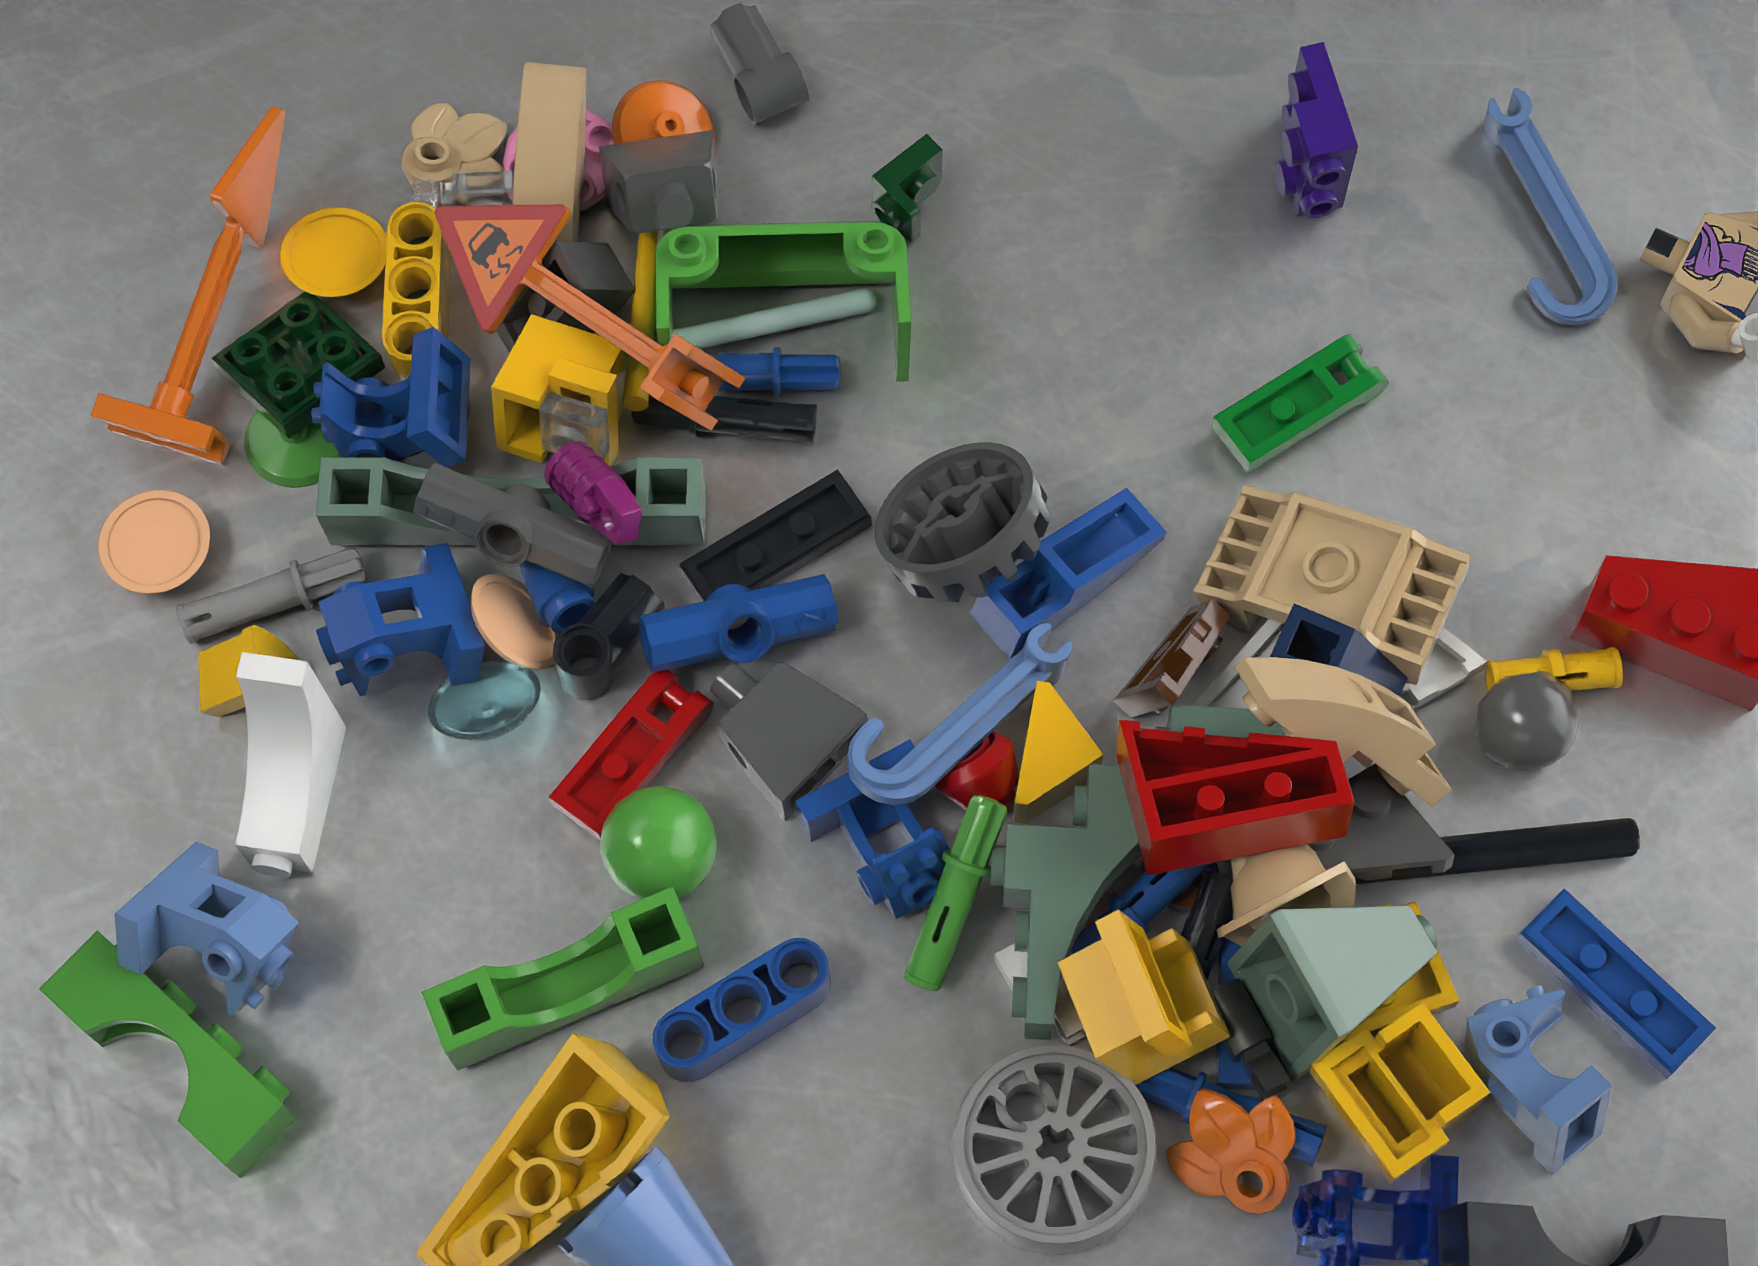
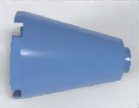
M657 1145L557 1245L567 1256L583 1266H734L670 1160Z

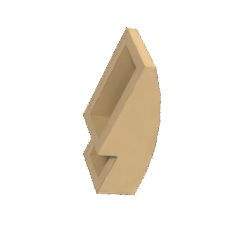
M526 62L523 68L519 105L513 205H564L570 209L571 216L555 241L579 242L580 191L584 183L587 68Z

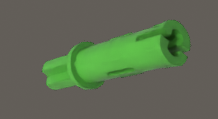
M974 795L970 799L952 849L943 851L941 858L946 864L903 976L910 983L932 991L941 989L983 877H991V866L988 863L1007 816V807L992 798Z

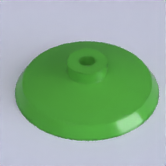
M257 409L247 424L244 436V448L247 459L262 478L273 484L290 488L307 487L319 483L321 458H341L335 445L325 441L321 423L314 424L312 421L289 439Z

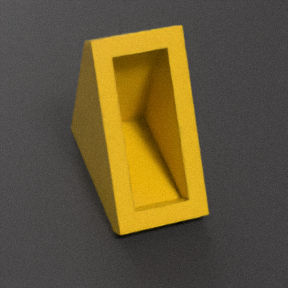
M1037 680L1014 803L1013 822L1029 823L1074 793V785H1086L1089 764L1102 765L1104 754L1049 682Z

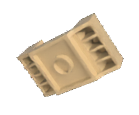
M1244 485L1237 503L1229 515L1224 530L1217 540L1218 542L1211 557L1208 559L1198 583H1196L1193 593L1200 603L1213 599L1231 616L1226 623L1227 625L1251 633L1259 615L1285 624L1293 604L1300 605L1355 628L1408 677L1406 683L1417 685L1465 579L1471 555L1427 539L1415 529L1296 492L1280 494Z

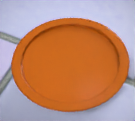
M656 80L641 83L630 89L621 98L614 111L612 120L614 144L709 130L713 132L715 144L713 121L703 102L693 92L673 82Z

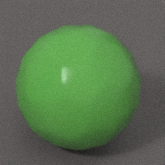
M655 786L635 790L616 803L603 824L600 852L606 872L625 893L641 900L673 886L678 899H681L701 886L715 862L718 841L710 815L694 797L675 788Z

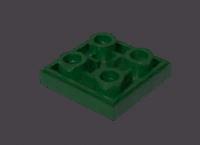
M305 291L211 358L217 372L288 439L313 421L311 415L312 408L320 407V398H316L314 394V383L322 382L323 364L330 363L347 378L355 382L362 378H372L386 368L382 356L321 299Z

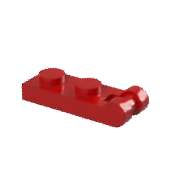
M669 669L651 673L549 795L550 802L554 807L600 841L603 824L616 803L635 790L646 788L689 735L697 731L704 724L713 710L714 702L698 690L692 694L678 684L679 677ZM661 705H665L674 712V715L666 724L652 715V712Z

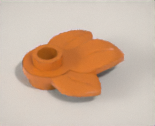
M1207 1088L1200 1089L1194 1097L1189 1115L1190 1135L1193 1140L1178 1142L1167 1149L1166 1154L1171 1168L1188 1188L1200 1195L1226 1196L1235 1207L1251 1214H1263L1272 1211L1285 1199L1290 1184L1288 1169L1284 1161L1295 1143V1127L1288 1110L1276 1095H1272L1261 1101L1248 1113L1229 1097ZM1244 1171H1253L1260 1176L1263 1182L1262 1191H1254L1246 1185L1243 1179Z

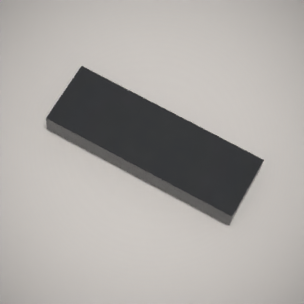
M837 469L679 564L680 572L700 602L706 601L708 596L716 589L727 584H739L747 587L749 590L769 587L872 526V518Z

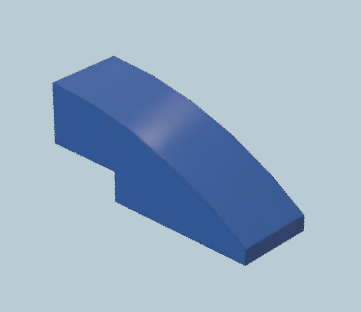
M1125 488L1042 539L1033 561L1024 560L1016 565V579L1011 583L1002 575L988 582V596L983 598L976 597L970 614L1004 654L1011 659L1023 649L1026 638L1032 628L1039 624L1049 623L1051 624L1050 632L1134 567L1165 539L1167 532L1129 489Z

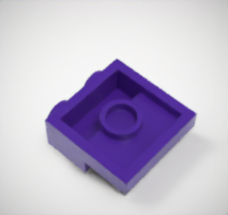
M1320 42L1300 47L1295 72L1288 75L1290 98L1289 103L1282 106L1284 130L1281 133L1283 155L1282 160L1275 162V177L1281 196H1290L1296 217L1304 216L1309 219L1324 217L1337 208L1343 207L1358 150V143L1325 44Z

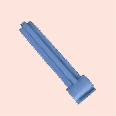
M1514 88L1507 110L1508 116L1500 111L1494 98L1489 100L1483 125L1484 135L1490 143L1497 147H1502L1582 291V299L1576 304H1563L1556 299L1545 283L1537 277L1530 279L1527 292L1541 313L1558 324L1580 326L1592 323L1603 316L1614 301L1618 279L1612 262L1530 119L1532 103L1529 96L1524 91Z
M1039 624L1032 628L1026 638L1023 649L903 759L888 770L875 769L866 759V753L880 737L884 726L880 719H870L858 730L849 744L846 766L851 781L861 793L880 803L899 805L911 803L922 797L1035 693L1037 680L1049 682L1052 686L1057 684L1070 656L1072 642L1066 641L1054 653L1045 652L1043 648L1050 633L1051 624Z

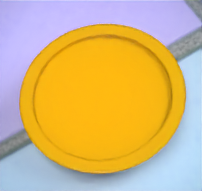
M346 207L320 209L302 217L288 230L280 247V263L287 278L301 290L323 297L346 296L365 288L381 274L386 261L387 236L381 225L364 212Z

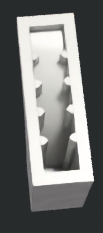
M242 652L236 679L240 684L246 708L248 759L243 807L235 846L246 860L252 864L251 868L258 873L281 878L290 877L292 870L312 873L347 727L308 661Z

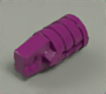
M575 441L559 448L549 459L544 472L545 481L551 489L566 502L583 522L593 526L614 544L619 545L636 540L639 533L638 525L641 521L642 509L635 501L636 499L625 481L587 443Z

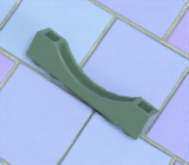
M637 457L610 466L625 481L627 487L634 495L635 501L642 509L637 539L619 545H705L706 483L701 457ZM321 458L316 517L331 545H438L448 543V545H476L475 539L413 513L416 496L429 469L387 458ZM465 475L499 490H503L513 484L531 486L541 492L548 500L552 512L595 529L577 516L566 502L551 489L544 477L505 478Z

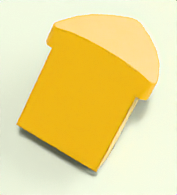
M257 625L247 627L242 630V634L199 652L200 712L222 717L245 707L243 693L236 679L242 652L294 660L300 659L279 638Z

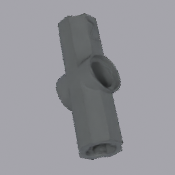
M436 463L431 466L425 475L423 484L416 496L413 513L475 539V543L483 556L496 565L515 567L526 560L593 588L600 576L612 545V541L598 530L552 512L548 500L541 492L531 486L513 484L503 490H499Z

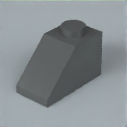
M555 241L542 260V265L613 314H616L636 291L608 243ZM525 287L496 330L509 354L531 314L590 333H596L530 287Z

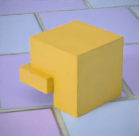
M531 314L491 386L496 449L543 463L551 446L552 453H555L559 448L568 443L582 441L587 443L605 463L612 466L619 453L618 420L625 408L623 405L625 352L600 335Z
M1118 909L1095 922L1102 938L1101 940L1057 962L1095 1058L1124 1078L1129 1077L1135 1085L1231 1037L1191 943L1173 928L1148 940L1144 929Z
M1423 1002L1380 1030L1375 1038L1367 1027L1330 1051L1318 1063L1312 1065L1309 1070L1312 1077L1390 1184L1446 1146L1450 1139L1445 1133L1470 1117L1491 1093Z

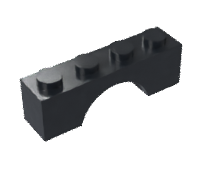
M1466 1201L1437 1211L1439 1266H1588L1570 1258L1553 1244L1543 1230L1533 1206ZM1660 1215L1629 1224L1619 1250L1604 1266H1729L1726 1219Z

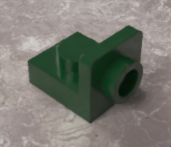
M925 134L872 175L871 209L879 222L897 229L910 243L921 235V211L915 203H921L929 198L936 191L942 179L943 149L928 134Z

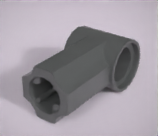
M738 3L722 10L718 19L710 24L711 36L733 74V82L738 98L749 120L753 124H757L809 101L808 89L795 59L789 52L782 54L756 6H745L742 3Z

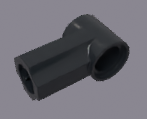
M620 573L579 623L566 627L558 634L553 645V657L561 688L569 696L578 700H592L601 697L610 689L614 681L615 670L640 641L638 626L640 616L665 610L664 601L653 592L648 584L633 574L630 576ZM583 654H590L599 658L598 663L585 670L569 666L574 658Z

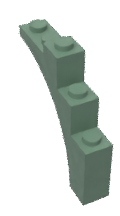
M1171 705L1167 727H1155L1158 730L1183 732L1184 726L1206 728L1205 734L1239 738H1248L1249 732L1286 736L1282 725L1278 722L1268 727L1247 708ZM1089 764L1087 785H1074L1073 825L1085 826V828L1007 824L1005 846L995 845L992 850L990 885L1003 886V907L1029 908V912L1016 911L1014 951L1027 952L1026 977L1013 976L1012 1017L1025 1018L1024 1039L1051 1040L1057 992L1062 979V973L1057 962L1070 956L1077 936L1100 898L1130 865L1142 856L1119 765Z

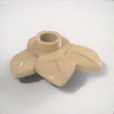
M449 103L431 105L418 114L411 124L412 142L403 150L402 170L413 187L426 193H439L451 186L467 192H483L493 189L507 181L504 168L492 159L505 141L507 124L485 113H469L459 118Z

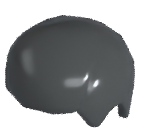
M1538 670L1533 673L1503 677L1498 683L1494 684L1479 702L1475 730L1484 752L1496 764H1502L1506 769L1517 771L1540 770L1554 764L1566 755L1577 735L1580 710L1570 687L1550 673Z

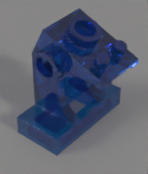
M1431 1154L1421 1166L1420 1190L1394 1191L1363 1187V1174L1360 1172L1340 1169L1322 1171V1180L1299 1186V1196L1295 1201L1292 1211V1225L1297 1234L1296 1255L1317 1258L1318 1266H1360V1264L1376 1266H1439L1437 1211L1458 1204L1459 1157ZM1353 1208L1392 1212L1391 1246L1353 1240Z

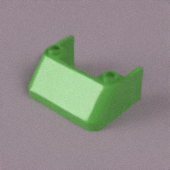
M878 221L690 225L672 229L660 239L656 247V327L658 344L664 346L673 337L672 289L890 283L896 382L909 381L911 309L905 239L897 229Z

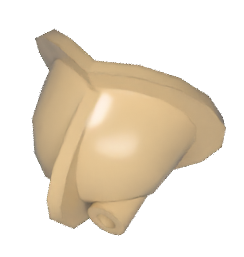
M1308 844L1231 859L1233 883L1231 885L1233 920L1216 930L1219 938L1225 937L1242 946L1269 914L1281 909L1353 907L1356 891L1355 877L1345 861L1326 870L1316 852Z

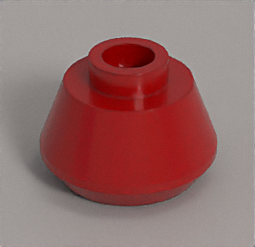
M993 731L962 761L956 764L935 787L964 810L967 809L969 801L974 795L992 798L1006 807L1014 799L1015 792L1013 789L1019 781L1018 766L1012 740L1008 736Z

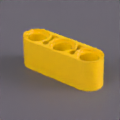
M411 202L400 206L390 216L387 225L382 339L394 373L400 381L407 379L411 373L412 354L403 353L413 345V334L435 327L448 338L451 253L436 219V209L422 202ZM417 237H430L422 244H409ZM416 290H429L420 298L406 299L409 294Z

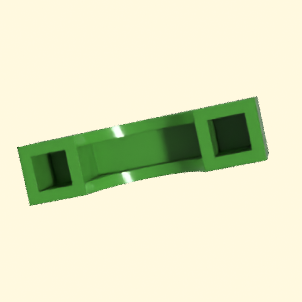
M672 886L610 912L606 920L597 929L557 952L511 966L495 967L484 965L426 989L421 993L444 1053L458 1071L702 968L704 963L695 937Z
M98 930L39 988L63 1013L101 1047L120 1039L137 1035L158 1036L176 1043L184 1056L188 1070V1092L177 1121L239 1178L297 1119L282 1103L291 1094L283 1084L263 1066L253 1075L249 1073L236 1060L244 1051V1048L216 1022L207 1031L202 1029L190 1017V1014L198 1005L170 979L159 988L144 972L140 975L118 966L117 944L114 946Z

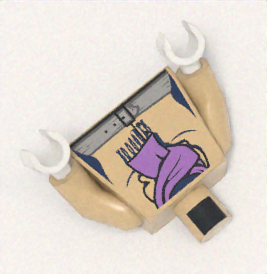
M1758 211L1726 214L1705 213L1691 242L1656 227L1640 261L1673 275L1660 302L1663 311L1669 314L1693 348L1728 352L1741 360L1746 356L1753 363H1758Z

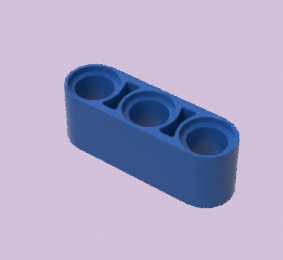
M806 938L789 939L667 1012L658 1020L653 1031V1046L663 1070L670 1077L681 1082H694L702 1079L819 1007L826 1000L831 984L829 964L825 952L817 943ZM796 963H807L818 971L816 979L810 985L803 988H793L787 985L782 980V976L787 968ZM741 997H750L761 1005L758 1015L747 1023H735L725 1016L729 1004ZM693 1032L703 1038V1045L700 1051L693 1057L677 1059L668 1053V1047L672 1039L678 1034Z

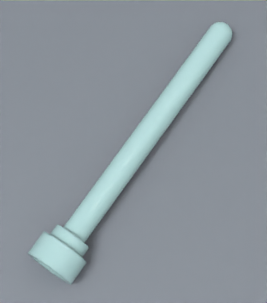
M859 289L674 329L673 335L676 333L696 347L703 349L868 313L875 308L877 298L873 291ZM656 333L654 334V341L658 343ZM625 352V372H626L627 356H628V354H627L626 352Z

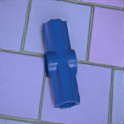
M825 574L756 590H749L747 587L739 584H727L716 589L708 596L706 601L641 615L638 626L647 665L650 671L655 673L724 656L738 663L752 662L766 654L771 645L836 631V624H839L837 604L832 593L831 584ZM748 617L742 626L729 629L736 620Z

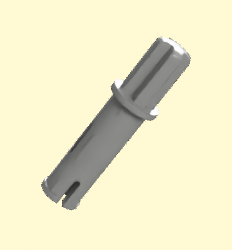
M348 548L299 565L297 560H293L289 563L290 568L281 570L278 573L187 604H179L176 606V611L180 622L211 614V618L183 627L184 635L187 641L192 644L199 639L301 604L306 609L312 608L313 600L333 594L338 587L353 581L365 582L367 576L363 560L356 548Z

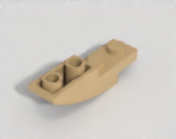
M1278 657L1243 658L1234 666L1248 689V692L1242 697L1243 701L1264 725L1271 727L1274 723L1278 722L1282 725L1286 736L1337 741L1343 763L1351 756L1366 768L1374 762L1378 765L1377 768L1384 779L1399 794L1404 796L1411 790L1432 807L1452 791L1427 753L1436 743L1409 703L1386 687L1353 672L1308 660Z

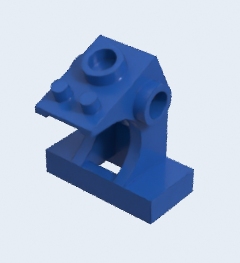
M431 327L413 334L411 373L407 379L400 383L389 386L385 381L378 378H362L355 382L327 362L323 364L322 382L314 383V394L316 398H320V407L312 408L313 423H321L325 441L335 445L341 458H387L397 461L425 451L444 467L466 460L471 358L435 327Z
M448 543L423 547L417 575L370 583L362 581L349 582L338 587L332 596L318 602L326 626L316 629L323 653L330 666L341 662L343 668L335 671L340 686L352 682L359 696L366 695L370 677L387 672L395 663L394 656L409 652L426 651L442 659L451 686L472 683L477 680L485 643L474 622L471 605ZM396 610H413L417 612L419 619L385 624L382 614Z
M911 739L868 761V763L875 769L888 770L894 767L915 746ZM849 773L796 800L798 820L811 842L840 827L863 868L855 871V874L865 895L873 906L884 901L895 919H898L914 909L923 908L931 904L946 864L941 858L943 851L950 850L937 828L933 829L931 827L926 831L922 830L907 803L890 805L874 801L858 790L851 781ZM898 824L908 844L888 855L883 853L877 856L868 839Z

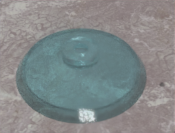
M508 661L483 662L480 665L476 682L451 686L449 678L445 680L430 699L428 717L435 729L456 740L480 742L495 739L513 731L531 715L540 697V682L531 669L516 666Z

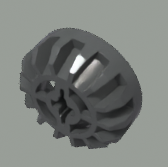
M991 442L957 446L922 462L897 483L879 510L875 523V542L880 554L897 580L902 582L912 595L921 598H935L940 602L959 603L962 593L966 589L971 596L983 598L988 596L987 582L1002 575L1011 583L1016 579L1017 568L1015 562L1017 559L1033 561L1041 544L1039 538L1044 537L1050 521V512L1046 506L1048 497L1029 463L1017 450L1003 444Z

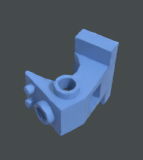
M195 842L114 914L118 966L141 975L169 948L179 945L192 948L202 954V963L208 973L225 983L227 1015L234 1017L246 1004L255 1010L262 1003L265 996L259 991L265 985L275 990L282 983L284 977L281 974L294 956V953L287 947L299 922L289 914L285 905L278 899L220 877L218 850Z
M1534 986L1526 991L1529 999L1513 1003L1510 999H1500L1487 1003L1477 1009L1474 1016L1467 1018L1465 1045L1473 1070L1491 1092L1488 1096L1534 1143L1533 1157L1552 1176L1602 1134L1612 1085L1592 1065L1578 1077L1568 1079L1551 1074L1539 1064L1531 1053V1047L1537 1039L1563 1019L1561 1007L1562 1001L1566 999V993L1563 989L1545 993L1542 986Z

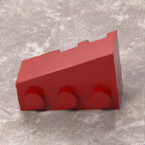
M1606 555L1589 586L1569 638L1598 650L1615 647V649H1618L1621 659L1752 711L1758 703V569Z
M1119 720L1116 757L1147 875L1346 837L1355 801L1337 741L1249 732L1248 738L1205 734L1206 728L1184 726L1183 732L1140 728L1139 721Z

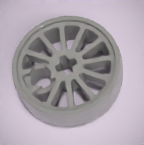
M1047 1044L1025 1048L1007 1055L986 1069L969 1088L962 1100L955 1119L952 1136V1161L956 1182L963 1199L974 1216L986 1229L1008 1244L1026 1251L1046 1255H1064L1085 1251L1104 1243L1119 1233L1134 1218L1145 1201L1153 1181L1158 1155L1157 1134L1151 1111L1133 1081L1129 1077L1124 1078L1097 1060L1093 1052L1061 1044ZM1059 1074L1063 1076L1058 1099H1056L1052 1087L1044 1079L1036 1075ZM1074 1078H1079L1098 1088L1074 1116L1067 1115L1066 1112ZM1029 1092L1041 1099L1045 1111L1036 1120L1018 1123L1007 1112L1006 1104L1008 1100L1017 1093ZM1105 1098L1114 1101L1124 1117L1087 1129L1081 1127ZM991 1106L996 1109L1000 1128L978 1123L986 1107ZM1128 1131V1134L1134 1140L1135 1155L1090 1147L1088 1143ZM1048 1136L1055 1144L1066 1140L1069 1143L1065 1154L1066 1162L1060 1164L1054 1156L1042 1160L1039 1157L1042 1152V1138ZM977 1139L1021 1148L1020 1151L980 1164L975 1163L973 1156V1144H975ZM1088 1161L1129 1170L1131 1179L1123 1193L1116 1192L1085 1165V1162ZM1024 1165L1026 1168L1024 1173L1001 1199L994 1200L981 1181L982 1178ZM1075 1176L1079 1177L1110 1205V1208L1099 1216L1088 1220L1084 1215L1072 1179ZM1035 1179L1042 1183L1035 1221L1029 1223L1012 1215L1007 1209ZM1062 1185L1075 1225L1067 1227L1046 1226L1045 1221L1052 1186Z

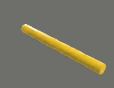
M663 230L639 233L634 280L636 291L633 293L630 325L654 340L656 321V247L663 237ZM629 354L627 356L623 405L631 411H643L648 407L649 394L642 390L640 386L648 375V367Z

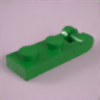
M1347 334L1213 416L1211 427L1244 470L1250 473L1358 404L1363 405L1372 401L1386 389L1389 380L1378 367H1369L1361 357L1363 348L1353 335ZM1341 371L1348 379V382L1340 386L1330 373Z

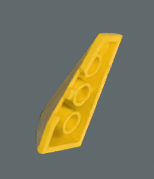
M572 1033L419 1247L416 1254L428 1266L509 1265L631 1172L670 1117L658 1084L614 1044Z

